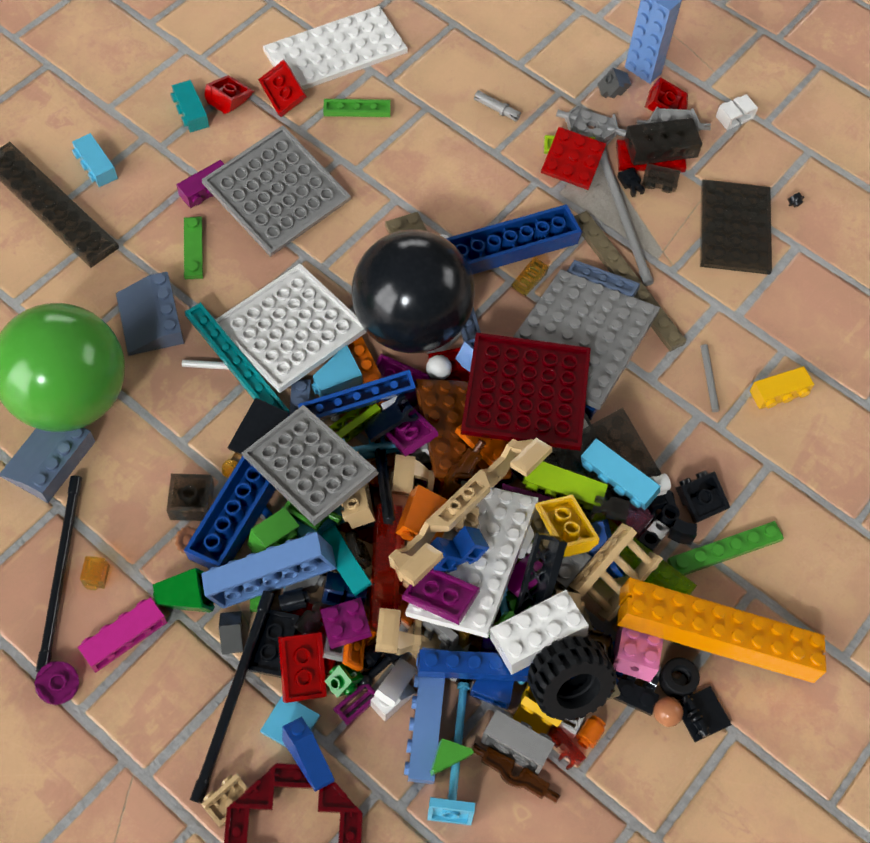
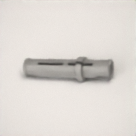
M480 90L476 92L475 101L499 112L501 116H506L515 122L519 120L520 111L511 108L507 103H502L486 95Z

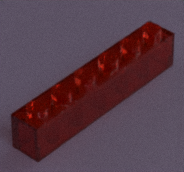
M378 504L375 508L369 627L371 631L377 632L379 609L398 610V606H401L402 594L399 593V585L401 586L402 582L399 581L395 569L390 566L389 555L404 544V539L395 533L402 516L403 506L394 505L396 519L393 525L384 524L381 504Z

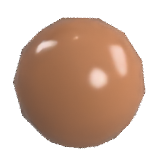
M673 697L661 698L655 703L653 709L654 718L666 727L676 726L682 720L683 707Z

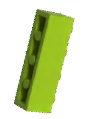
M541 462L527 477L524 476L522 481L523 484H526V488L537 491V489L545 491L544 494L556 498V496L563 497L573 494L576 501L582 504L584 509L590 511L601 508L608 484L546 462Z

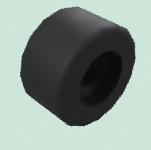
M672 658L664 665L659 674L661 689L666 695L675 699H681L686 695L690 696L699 685L700 674L698 668L686 658ZM674 671H679L685 675L687 679L685 685H678L672 680L671 675Z

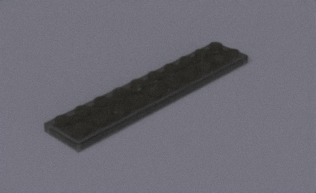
M11 142L0 148V181L90 268L119 248L118 243Z

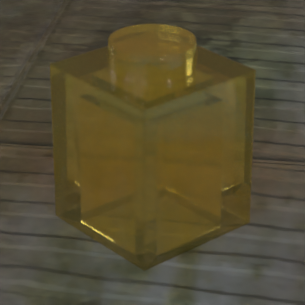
M85 556L80 581L85 588L89 590L105 588L110 568L107 559Z

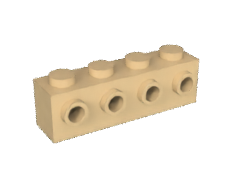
M367 483L341 504L344 507V510H341L342 517L345 522H349L352 529L375 521L369 485Z

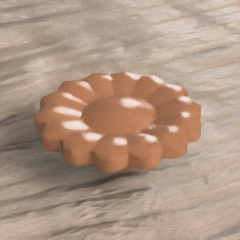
M183 527L175 536V545L182 554H185L184 549L196 531L194 527Z

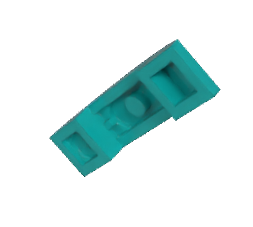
M335 524L320 534L332 546L337 570L354 596L372 585Z

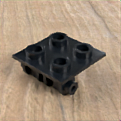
M711 687L690 696L686 695L679 701L683 707L682 720L694 742L732 725Z

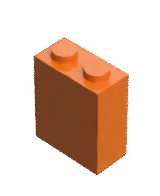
M417 485L409 494L395 533L404 540L411 541L419 534L424 522L448 499L421 485ZM436 532L432 541L436 537L442 538L444 532Z

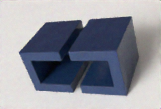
M329 571L325 580L321 603L332 606L340 604L341 596L344 594V590H346L344 602L361 597L364 606L368 588L354 596L339 573Z

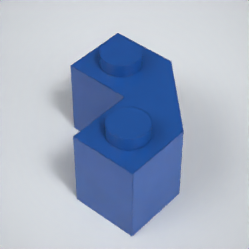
M464 526L452 540L436 537L430 545L442 552L444 558L434 567V570L450 573L457 570V566L468 562L470 565L477 562L490 548L481 531L477 528Z

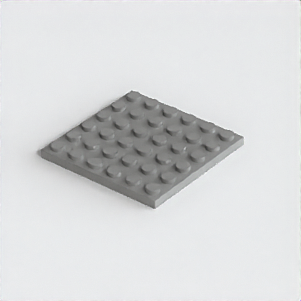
M284 125L202 179V184L270 257L351 200L348 192Z

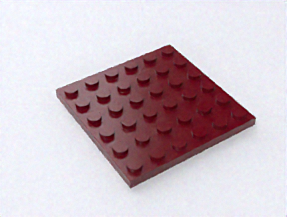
M476 332L461 434L511 441L512 439L523 441L538 438L551 447L580 451L591 348Z

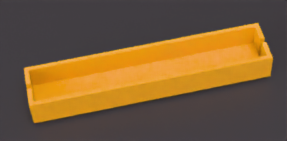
M631 577L620 589V608L618 609L617 626L812 683L826 673V655H823L825 652V635Z

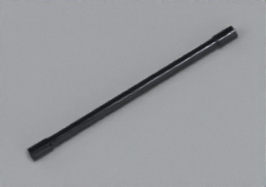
M71 476L69 481L66 510L36 672H39L43 666L51 662V651L77 501L82 484V477Z
M263 591L253 625L203 767L191 794V801L200 804L204 801L212 771L265 619L275 597V594L272 592Z

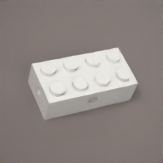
M564 590L490 628V639L512 675L534 663L533 659L537 654L540 655L541 650L545 646L549 647L552 645V642L556 640L561 641L564 637L568 636L570 638H574V636H582L584 638L588 635L589 625L567 590Z

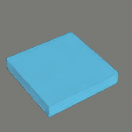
M282 695L260 732L286 747L282 741V726L302 717L312 731L320 718V714L297 701L284 703Z

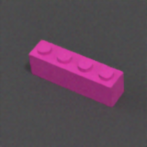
M150 597L147 600L140 601L131 611L122 613L118 620L112 624L103 626L99 633L93 637L84 639L81 645L78 646V649L96 673L167 624V621Z

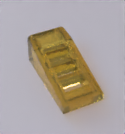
M534 257L511 287L526 296L547 274L548 266ZM520 282H522L523 284H525V285L528 286V287H527V288L524 287L523 285L520 284Z

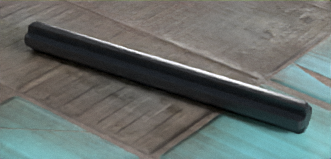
M377 448L375 461L378 471L377 477L383 522L386 525H393L396 518L386 450Z

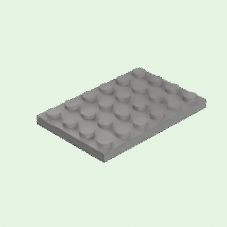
M304 405L242 452L243 457L314 526L378 475L375 467Z

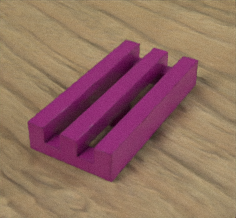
M362 684L353 694L347 696L335 706L333 711L348 726L371 706V699L375 696L376 691L370 685ZM366 687L368 691L342 712L341 709ZM371 694L373 695V697H371L365 704H363V705H362L358 710H356L351 716H349L348 718L346 717L350 712H352L358 705H360V704H361L365 699H367Z

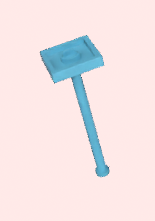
M459 682L457 684L459 695L454 742L462 745L467 691L470 690V684L467 682ZM460 762L451 766L448 799L430 797L427 820L471 826L475 812V803L457 801Z

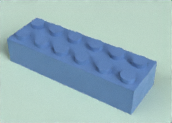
M682 0L640 1L625 68L649 84L662 74Z
M310 532L305 534L304 537L287 540L279 546L268 547L265 551L248 554L240 560H231L226 565L212 567L208 571L201 573L205 597L224 609L261 596L263 591L272 592L335 570L337 567L332 546L318 532Z

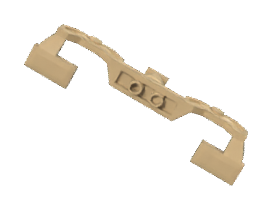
M538 438L523 441L512 439L506 445L501 456L487 469L479 470L424 522L416 537L405 547L396 549L389 555L390 566L395 569L399 581L406 580L415 586L444 558L442 552L430 545L435 533L447 532L451 529L458 533L464 526L477 528L479 525V507L476 505L491 492L490 487H494L507 474L510 467L527 477L552 453V447Z
M396 454L392 494L409 496L413 490L414 478L427 481L426 489L433 492L435 480L433 471L428 470L420 461L415 460V456L405 457L404 455ZM403 580V586L407 589L410 583ZM380 608L375 652L402 655L411 650L419 651L422 621L414 619L413 634L399 631L401 610Z

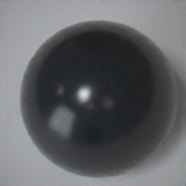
M401 230L379 239L360 259L352 280V302L360 324L378 343L398 352L424 353L444 346L464 328L474 305V277L464 255L444 237L425 230Z

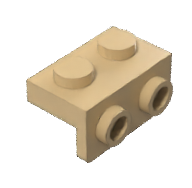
M238 774L228 776L221 783L222 787L216 792L214 790L209 792L203 799V808L220 829L226 823L227 807L248 789Z

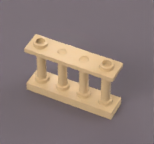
M623 523L569 585L576 593L582 594V596L587 593L602 607L598 615L609 622L618 615L620 589L625 584L624 582L620 585L606 572L610 564L614 561L629 577L645 581L663 560L661 556L651 551L647 554L633 540L637 532L632 527ZM626 546L642 560L635 570L620 556L621 551ZM599 577L615 591V594L608 602L593 588V584Z

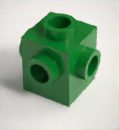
M341 664L336 665L329 671L330 676L325 680V683L337 698L343 695L350 696L357 690L356 685L364 676L360 671L357 672Z

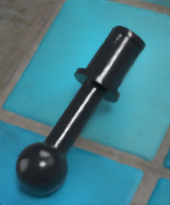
M384 652L386 657L370 671L361 672L364 678L357 684L358 687L362 684L371 686L374 677L390 663L395 666V662L404 654L396 655Z

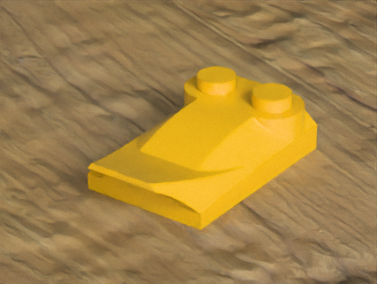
M573 494L535 504L549 534L559 536L567 542L564 557L591 551L592 548L598 545L600 538Z

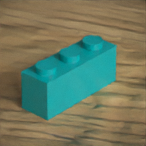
M191 80L171 85L173 93H170L173 103H177L176 109L178 114L183 116L181 119L184 127L187 126L190 133L209 127L207 114Z

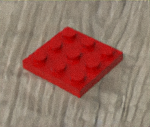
M558 127L541 173L589 190L606 143Z

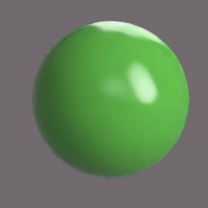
M66 303L41 304L15 316L0 332V401L14 417L26 425L50 432L77 430L100 419L117 400L125 376L123 350L115 333L108 324L91 311Z

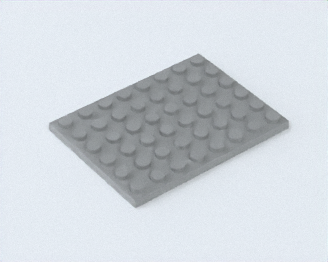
M560 269L513 337L591 348L585 404L600 410L657 317L660 307L635 297L624 295L619 291L609 289L601 284Z

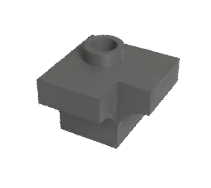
M612 68L597 85L602 97L607 98L609 96L614 99L617 95L621 96L632 84L626 72Z

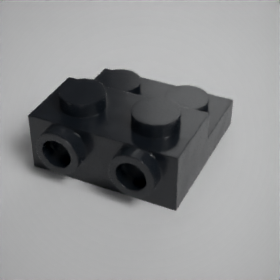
M707 470L695 474L696 479L686 478L679 481L680 486L675 487L683 506H687L694 523H698L730 508L715 471L707 473Z

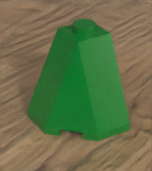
M197 568L153 584V599L155 604L162 607L207 613L212 612L215 608L214 602L204 595L201 575L204 571Z

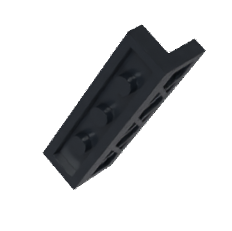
M536 532L514 609L516 615L525 611L521 610L522 605L529 598L532 602L531 607L552 597L567 542L559 536ZM541 539L550 540L548 548L541 552L539 549ZM541 558L543 566L535 572L533 568L534 563ZM536 579L538 582L537 587L530 592L527 588L528 584Z

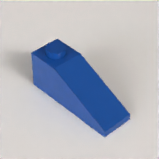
M300 717L282 726V741L313 790L316 792L333 783L335 779L312 731L304 719Z

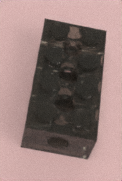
M693 118L631 125L627 127L624 138L633 166L696 158L702 147V141Z

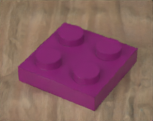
M361 597L320 610L331 649L372 636Z

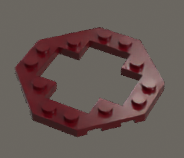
M276 763L265 775L251 785L244 794L227 807L224 843H247L250 810L273 811L274 788L313 789L297 764ZM336 782L320 789L318 812L340 813L338 843H361L363 813L355 806Z

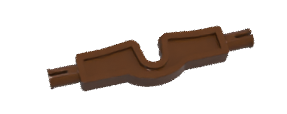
M479 439L474 448L469 447L460 461L448 470V474L444 478V484L437 493L438 495L450 499L462 487V484L455 479L458 476L466 478L471 476L482 458L480 452L486 445L485 441Z
M476 743L473 745L472 750L475 754L482 757L481 762L497 771L508 785L515 788H524L540 799L545 796L557 803L560 795L549 789L550 784L539 778L531 770L523 768L518 776H513L511 773L515 765L513 759L500 754L490 747L486 750Z

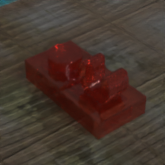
M553 726L548 735L552 738L551 741L555 743L554 746L564 751L560 754L558 760L561 761L563 758L570 760V764L565 768L566 770H570L574 764L579 767L586 759L585 755L560 726Z

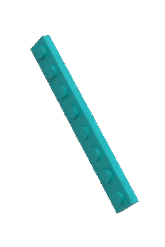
M201 302L185 311V316L253 399H260L289 413V409Z

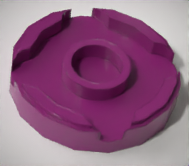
M50 662L37 673L34 683L35 691L39 698L47 704H64L77 693L79 686L78 673L67 662Z

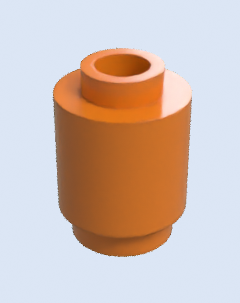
M595 715L586 718L576 734L577 743L585 749L594 748L605 731V722Z

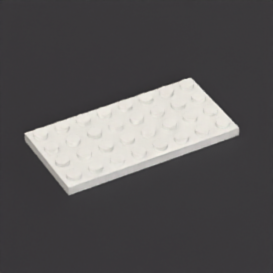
M376 6L264 45L263 51L273 67L282 60H285L302 89L306 90L408 53V48L380 6Z
M461 480L462 486H463L467 481ZM490 487L491 492L476 505L479 507V525L477 529L481 531L490 548L477 562L470 565L468 562L458 565L455 571L450 573L444 572L480 589L479 594L459 625L411 603L408 604L406 609V617L488 638L490 628L493 626L536 511L535 504L538 502V498ZM451 529L444 532L442 538L452 540L458 533Z

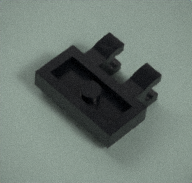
M627 675L626 680L620 677L617 684L620 696L612 699L651 716L655 703L660 696L654 693L660 677L655 676L651 682L647 683L646 688L634 684L636 677Z

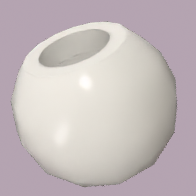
M435 355L427 362L426 371L431 379L445 380L452 372V364L446 356Z

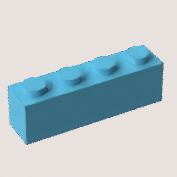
M595 439L581 455L582 466L587 471L595 472L603 483L611 484L616 493L628 497L630 503L636 508L641 507L646 510L660 493V485L598 439Z

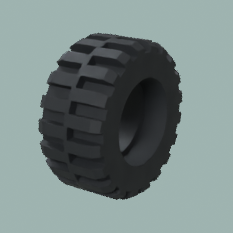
M574 636V638L564 637L561 641L556 640L552 642V645L549 647L545 646L541 650L540 655L537 654L533 659L534 663H531L527 675L528 685L540 710L547 716L562 721L565 719L569 721L575 720L577 717L583 718L586 717V714L597 711V708L603 706L606 703V699L611 697L612 689H615L617 677L614 666L601 645L591 638H583L582 636Z

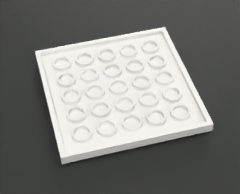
M301 264L293 267L215 319L252 366L279 393L334 356L340 349L346 345L348 346L366 333L357 316Z

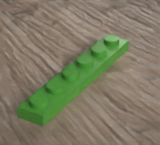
M773 521L668 558L667 562L676 579L781 542L784 537L776 522Z

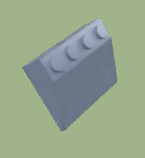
M168 272L149 275L116 293L129 356L184 344Z
M84 427L67 432H50L35 429L0 472V477L49 503L93 446L95 439L91 431Z

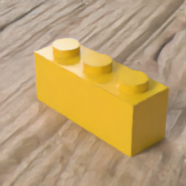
M803 366L755 381L750 389V393L759 409L765 407L769 409L778 403H788L794 398L808 396L815 384Z

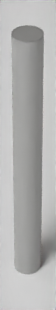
M703 344L700 347L712 412H718L719 404L707 344Z

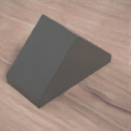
M241 611L220 613L219 634L222 654L243 652Z

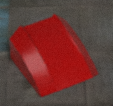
M227 75L206 84L204 96L208 105L210 104L223 112V114H226L243 104L254 91Z
M660 77L650 89L644 107L653 112L656 107L661 109L687 110L688 93Z

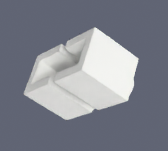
M746 94L736 97L733 101L722 103L718 108L716 118L726 130H729L740 123L743 124L754 119L758 107Z

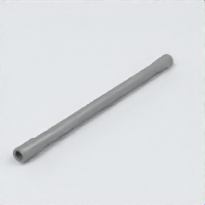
M605 148L600 162L635 257L643 285L650 286L654 281L644 259Z

